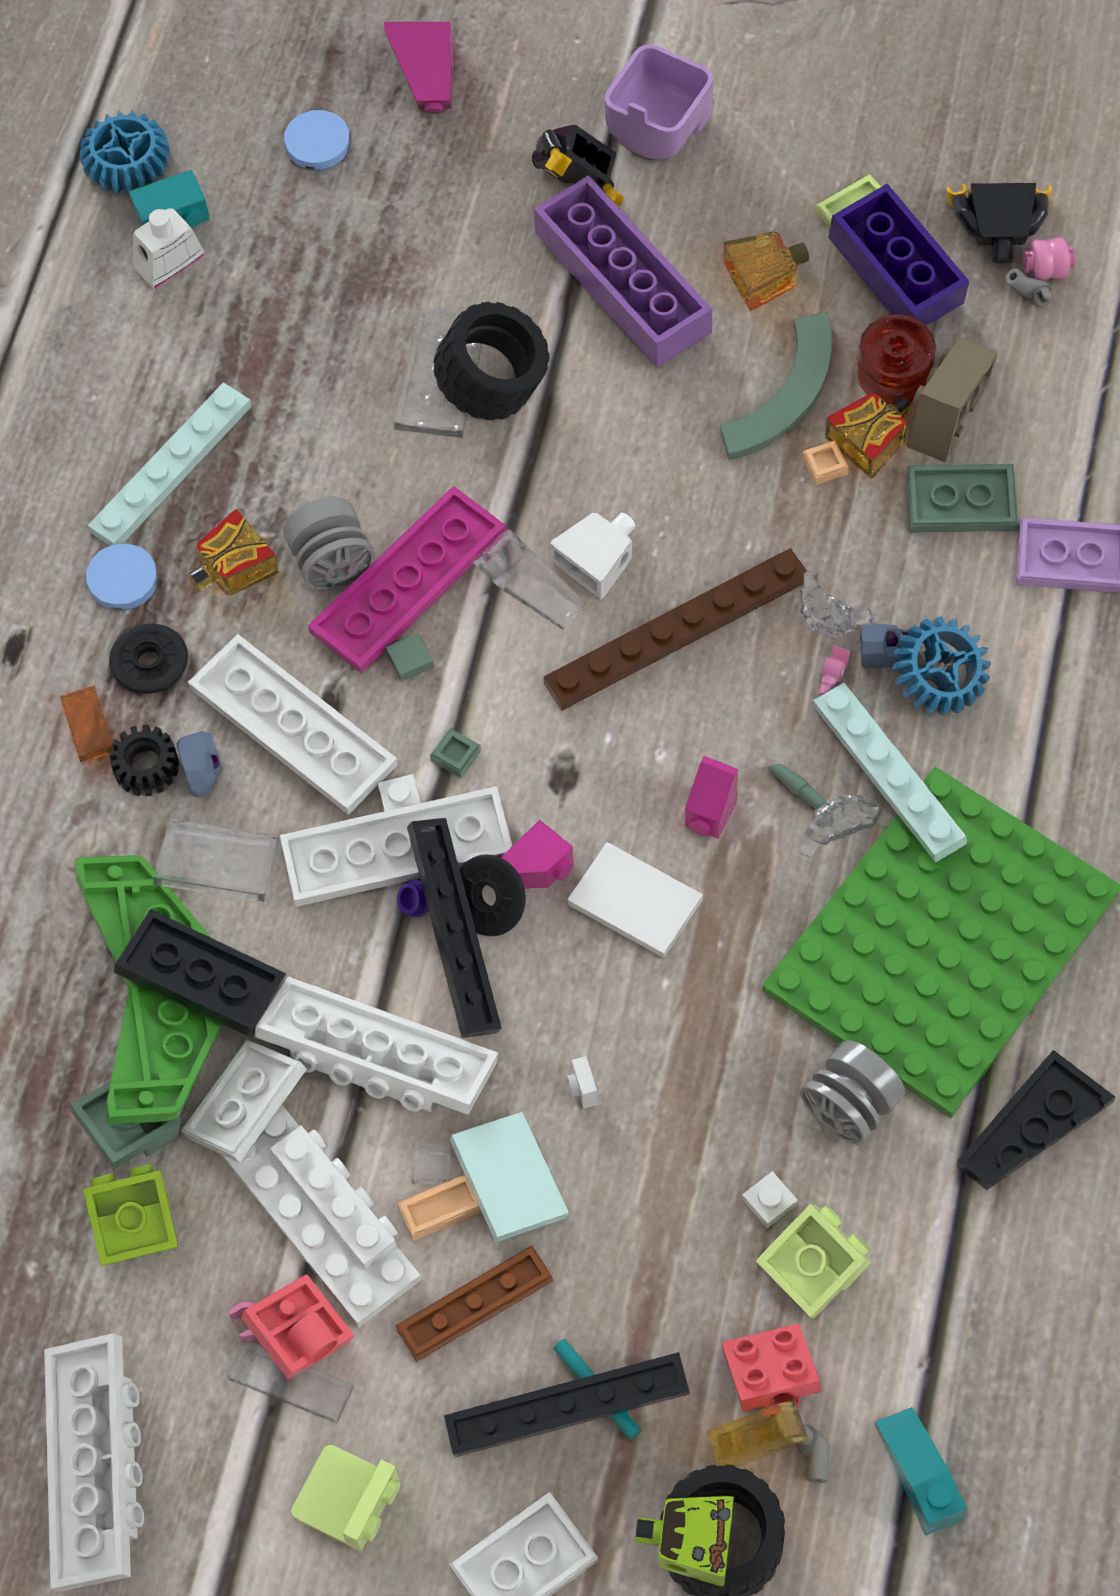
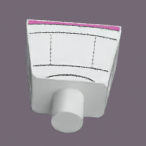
M172 208L154 210L149 215V222L133 233L134 270L153 290L205 256L192 228Z

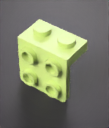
M327 1445L323 1448L291 1509L292 1516L295 1520L362 1552L367 1540L371 1542L379 1530L382 1521L379 1517L386 1504H392L399 1491L401 1482H399L396 1466L382 1459L378 1466H375L334 1445Z

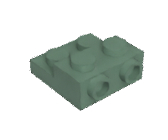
M111 1081L71 1104L72 1114L113 1170L142 1152L147 1157L179 1138L180 1116L170 1121L108 1125L106 1104Z

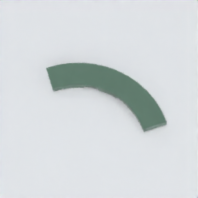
M827 312L794 319L793 326L797 341L795 362L790 375L777 394L751 414L733 422L720 425V433L729 460L761 450L770 445L772 440L778 438L783 433L790 432L804 419L816 403L827 380L831 361L832 335Z

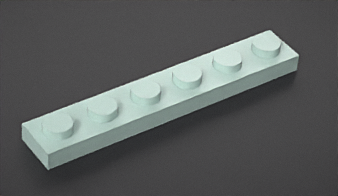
M223 382L88 524L89 532L109 546L123 544L251 408L250 399Z
M845 683L813 700L815 710L935 863L967 844V838L963 831Z

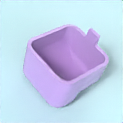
M652 44L639 47L606 91L605 121L608 130L621 145L639 156L655 160H665L676 156L691 135L699 133L710 119L713 111V74L705 66L662 47Z

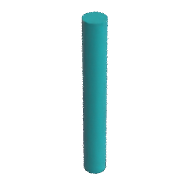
M562 1339L554 1346L553 1350L578 1379L595 1375L566 1339ZM627 1411L610 1416L630 1441L642 1432V1429Z

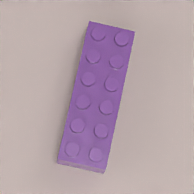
M589 175L534 208L535 234L656 367L661 366L712 333V308Z

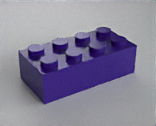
M888 183L832 215L828 238L909 336L964 304L970 281Z

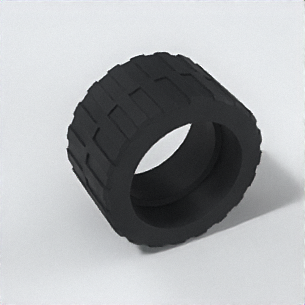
M488 301L477 305L473 304L457 316L438 346L433 360V372L439 390L443 392L449 403L457 407L456 409L477 419L502 420L520 411L548 370L547 365L550 361L548 343L540 327L532 321L531 317L519 311L518 308L501 302L490 303ZM466 344H485L500 351L511 363L516 378L499 379L483 372L470 358Z
M715 1464L690 1472L686 1478L678 1481L671 1494H668L666 1500L673 1498L734 1497V1502L746 1507L757 1518L761 1529V1542L758 1551L750 1561L739 1567L726 1569L724 1586H717L669 1571L670 1576L675 1583L677 1582L683 1587L682 1590L690 1595L750 1596L754 1593L757 1594L768 1581H771L775 1575L776 1567L780 1565L782 1558L785 1518L783 1511H781L778 1497L770 1490L769 1485L762 1478L759 1479L753 1472L747 1469L736 1468L735 1465L716 1466ZM664 1510L661 1512L660 1520H663Z

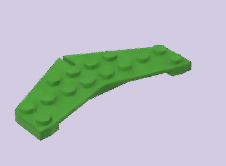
M136 855L75 858L76 882L115 963L150 909L211 937L146 859ZM123 977L129 991L106 1104L108 1125L173 1120L181 1114L223 1024Z

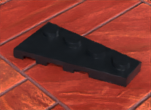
M1052 1050L958 1159L956 1167L988 1190L1114 1103L1115 1096L1056 1051Z

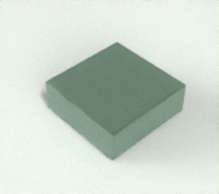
M419 633L386 646V653L401 681L434 667L433 659Z
M450 728L431 753L430 760L457 777L462 778L480 754L481 745Z

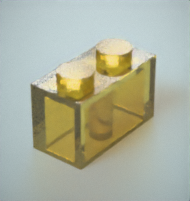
M795 1401L775 1404L706 1431L718 1466L728 1464L735 1465L736 1468L809 1440Z

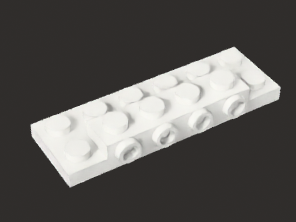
M291 977L286 978L256 1025L255 1037L289 1049L290 1058L301 1062L307 1069L306 1073L318 1070L328 1074L332 1081L338 1085L346 1086L349 1083L364 1087L366 1092L374 1098L381 1099L388 1096L399 1100L404 1108L412 1112H418L421 1109L431 1112L435 1104H439L468 1115L498 1059V1052Z
M281 1105L240 1163L222 1154L220 1155L357 1327L360 1328L422 1280L421 1275L397 1247L394 1237L398 1233L386 1216L378 1219L373 1214L370 1208L374 1206V1203L361 1186L354 1190L346 1180L350 1177V1173L338 1158L330 1161L323 1151L327 1148V1145L317 1131L313 1129L307 1133L303 1126H299L283 1105Z
M112 1333L44 1349L50 1589L58 1592L131 1577L130 1540L138 1539L137 1528L141 1527L144 1523L143 1509L136 1502V1487L142 1484L143 1475L139 1464L135 1462L134 1447L139 1446L141 1442L140 1429L133 1422V1407L139 1404V1391L136 1385L132 1383V1379L123 1375L122 1337Z

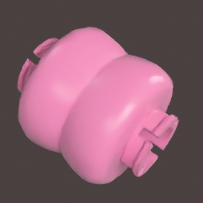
M1062 237L1050 240H1033L1029 244L1028 251L1023 252L1025 273L1030 272L1031 278L1042 281L1065 279L1069 274V268H1074L1075 265L1073 247H1068Z

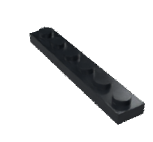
M446 817L411 821L407 826L461 1037L469 1038L496 1034L502 1027Z
M677 1352L444 1415L452 1453L454 1457H459L690 1394L681 1356Z

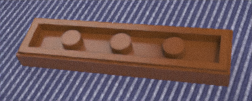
M533 1245L398 1323L395 1325L396 1330L414 1360L418 1362L552 1283L553 1277Z

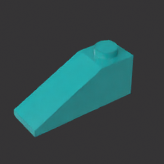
M913 1407L876 1421V1428L924 1535L927 1536L963 1521L967 1510L947 1465Z

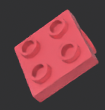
M307 1274L247 1308L241 1317L288 1380L349 1344L354 1336Z
M799 1323L722 1342L723 1354L742 1411L764 1406L766 1413L770 1416L784 1417L790 1415L798 1408L800 1397L821 1392L820 1379Z

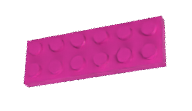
M453 486L308 625L309 633L362 674L386 650V646L393 644L506 533V525Z

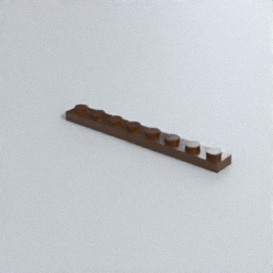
M789 548L543 677L544 685L563 711L809 582L810 574L793 550Z

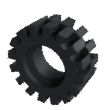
M143 725V730L138 732L136 726L130 727L132 734L129 736L125 731L120 733L121 742L116 739L112 743L114 750H110L109 757L115 779L119 785H122L123 790L129 792L132 789L133 795L140 796L141 790H144L147 797L153 796L151 789L154 788L157 789L158 793L163 792L164 782L170 787L173 783L172 775L177 777V766L179 765L176 749L170 736L166 732L162 734L161 728L156 726L153 732H151L149 725ZM152 751L158 755L157 763L149 769L136 770L131 766V759L140 752Z

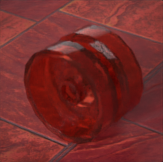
M889 315L870 323L862 333L859 345L857 377L860 387L867 395L870 393L877 394L888 405H892L890 403L899 396L912 403L919 386H926L928 375L934 366L936 342L933 333L924 323L911 316Z

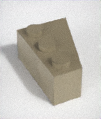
M961 337L958 338L952 349L946 348L944 350L939 367L933 366L928 375L926 386L920 385L915 394L913 405L917 406L907 445L908 448L946 462L950 455L953 437H959L964 429V426L960 425L968 411L973 412L991 379L998 352Z

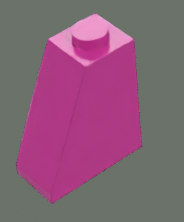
M450 21L384 22L387 39L419 109H424V112L431 114L443 113L444 109H452L455 38Z

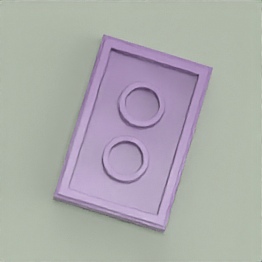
M1021 517L1016 585L1120 593V525Z

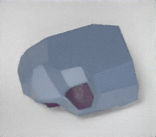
M874 622L861 623V665L872 668H887L899 662L900 660L895 658L893 654L897 648H902L898 643L899 639L903 635L909 636L908 631L899 629L897 625L876 624Z
M200 731L180 737L176 743L192 796L196 797L207 796L212 791L213 785L217 783L216 776L222 769L212 733Z

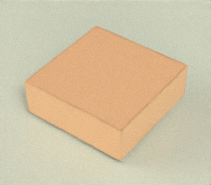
M835 440L803 451L802 458L815 485L848 475L849 467Z

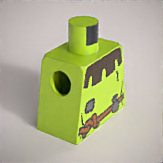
M734 1497L665 1500L663 1520L638 1517L635 1543L660 1546L658 1567L717 1586H724Z

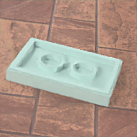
M523 1112L451 1135V1145L495 1243L567 1218L569 1214L568 1209Z

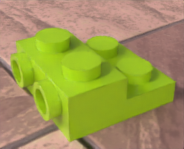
M152 1164L129 1169L131 1177L116 1181L114 1173L91 1178L92 1186L83 1189L101 1266L179 1247L162 1169L153 1171Z

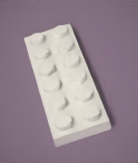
M239 634L188 681L190 690L348 815L378 786L377 782L383 781L398 766V760L394 755Z
M497 786L280 835L295 906L298 907L420 879L407 826L411 821L446 817L459 869L466 861L478 855L489 854L502 857L512 847V842Z

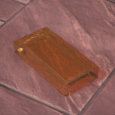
M95 685L61 695L60 699L80 762L109 754L110 750H114Z

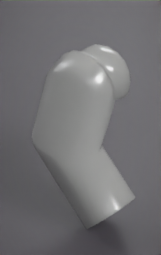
M1017 268L1011 269L1007 273L1006 282L1024 298L1034 299L1035 304L1038 306H1045L1051 302L1052 288L1046 281L1027 277Z
M796 1424L790 1431V1440L808 1459L807 1480L814 1483H826L830 1454L829 1443L811 1425Z

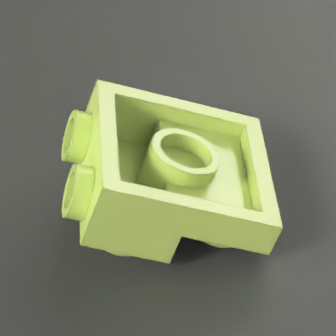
M809 1204L756 1260L810 1318H815L841 1290H846L872 1263L866 1256L870 1248L856 1234L852 1233L848 1237L838 1227L843 1221L827 1205L820 1209L816 1205Z

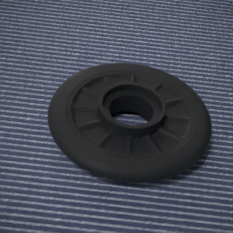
M155 623L138 625L125 631L113 644L109 656L110 670L116 681L124 688L142 694L160 692L175 684L183 675L188 662V651L182 637L173 629ZM146 652H154L158 655L157 661L151 665L141 664L139 658Z
M478 855L466 861L461 866L460 873L476 933L485 936H499L509 932L520 921L526 902L524 884L517 870L508 861L495 855ZM486 885L494 889L496 894V900L492 906L487 904L482 896L483 888Z

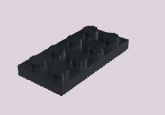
M152 909L149 910L114 967V973L250 1038L253 1036L256 1025L283 985L286 973Z

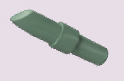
M782 764L768 767L770 772L787 786V790L797 798L803 799L817 812L821 813L827 807L828 801L812 789L809 783L801 776H796Z

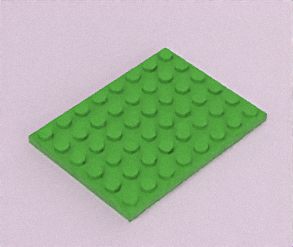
M935 766L923 782L966 835L967 844L935 863L897 814L763 983L762 991L838 1043L850 1040L869 1048L895 1071L906 1089L949 1118H952L1120 894V884Z

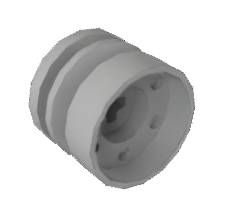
M335 496L320 498L302 506L286 520L283 528L284 537L292 555L296 557L298 568L302 572L306 585L313 590L327 591L351 584L375 559L374 551L367 541L365 532L361 530L360 521L352 504L345 498Z
M845 1040L826 1059L827 1070L821 1069L813 1074L812 1081L806 1082L801 1088L800 1096L808 1110L823 1126L843 1140L860 1145L869 1138L870 1131L875 1130L879 1126L880 1118L878 1114H889L905 1096V1087L895 1071L881 1057L858 1042Z

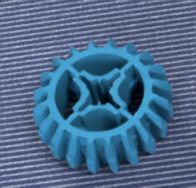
M119 110L116 117L111 118L106 114L105 121L94 120V129H86V138L81 139L79 156L84 173L87 177H90L94 186L100 185L104 192L113 188V191L118 195L122 189H126L129 193L133 188L143 187L146 183H155L156 176H164V167L169 166L170 147L165 131H163V128H159V124L155 119L149 120L145 113L137 117L133 110L128 115H123Z
M943 616L935 618L933 623L929 619H924L920 622V627L913 625L908 629L909 636L903 635L899 639L898 643L902 648H897L893 656L900 661L892 666V670L902 673L895 680V684L906 685L907 689L903 692V697L907 698L910 695L916 697L913 707L918 708L923 703H926V713L931 714L936 708H938L940 715H947L951 709L954 713H959L964 709V705L970 707L976 702L975 696L979 697L984 693L985 689L981 684L987 683L991 677L984 670L991 666V662L981 657L988 652V648H978L976 644L980 640L981 635L976 634L972 638L968 635L970 625H964L961 629H958L957 618H952L947 624ZM924 643L926 662L922 667L918 668L917 655L921 644ZM945 643L953 646L958 652L950 650ZM938 661L939 664L943 662L944 665L953 663L948 668H946V670L945 667L942 670L939 667L930 669L935 664H937ZM965 664L966 677L960 689L957 683L960 680L958 667ZM925 680L932 681L938 690L930 686Z

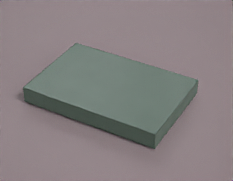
M1013 464L907 466L910 532L1017 531L1018 520Z

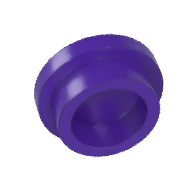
M411 880L398 891V906L402 912L410 917H422L428 913L421 880Z

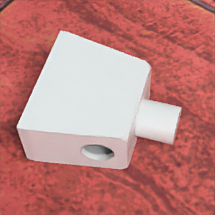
M622 512L611 523L598 513H591L550 542L551 562L602 600L632 558V540L628 535L636 528V525L631 517Z

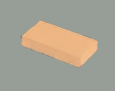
M465 1174L397 1203L412 1241L481 1213V1209Z

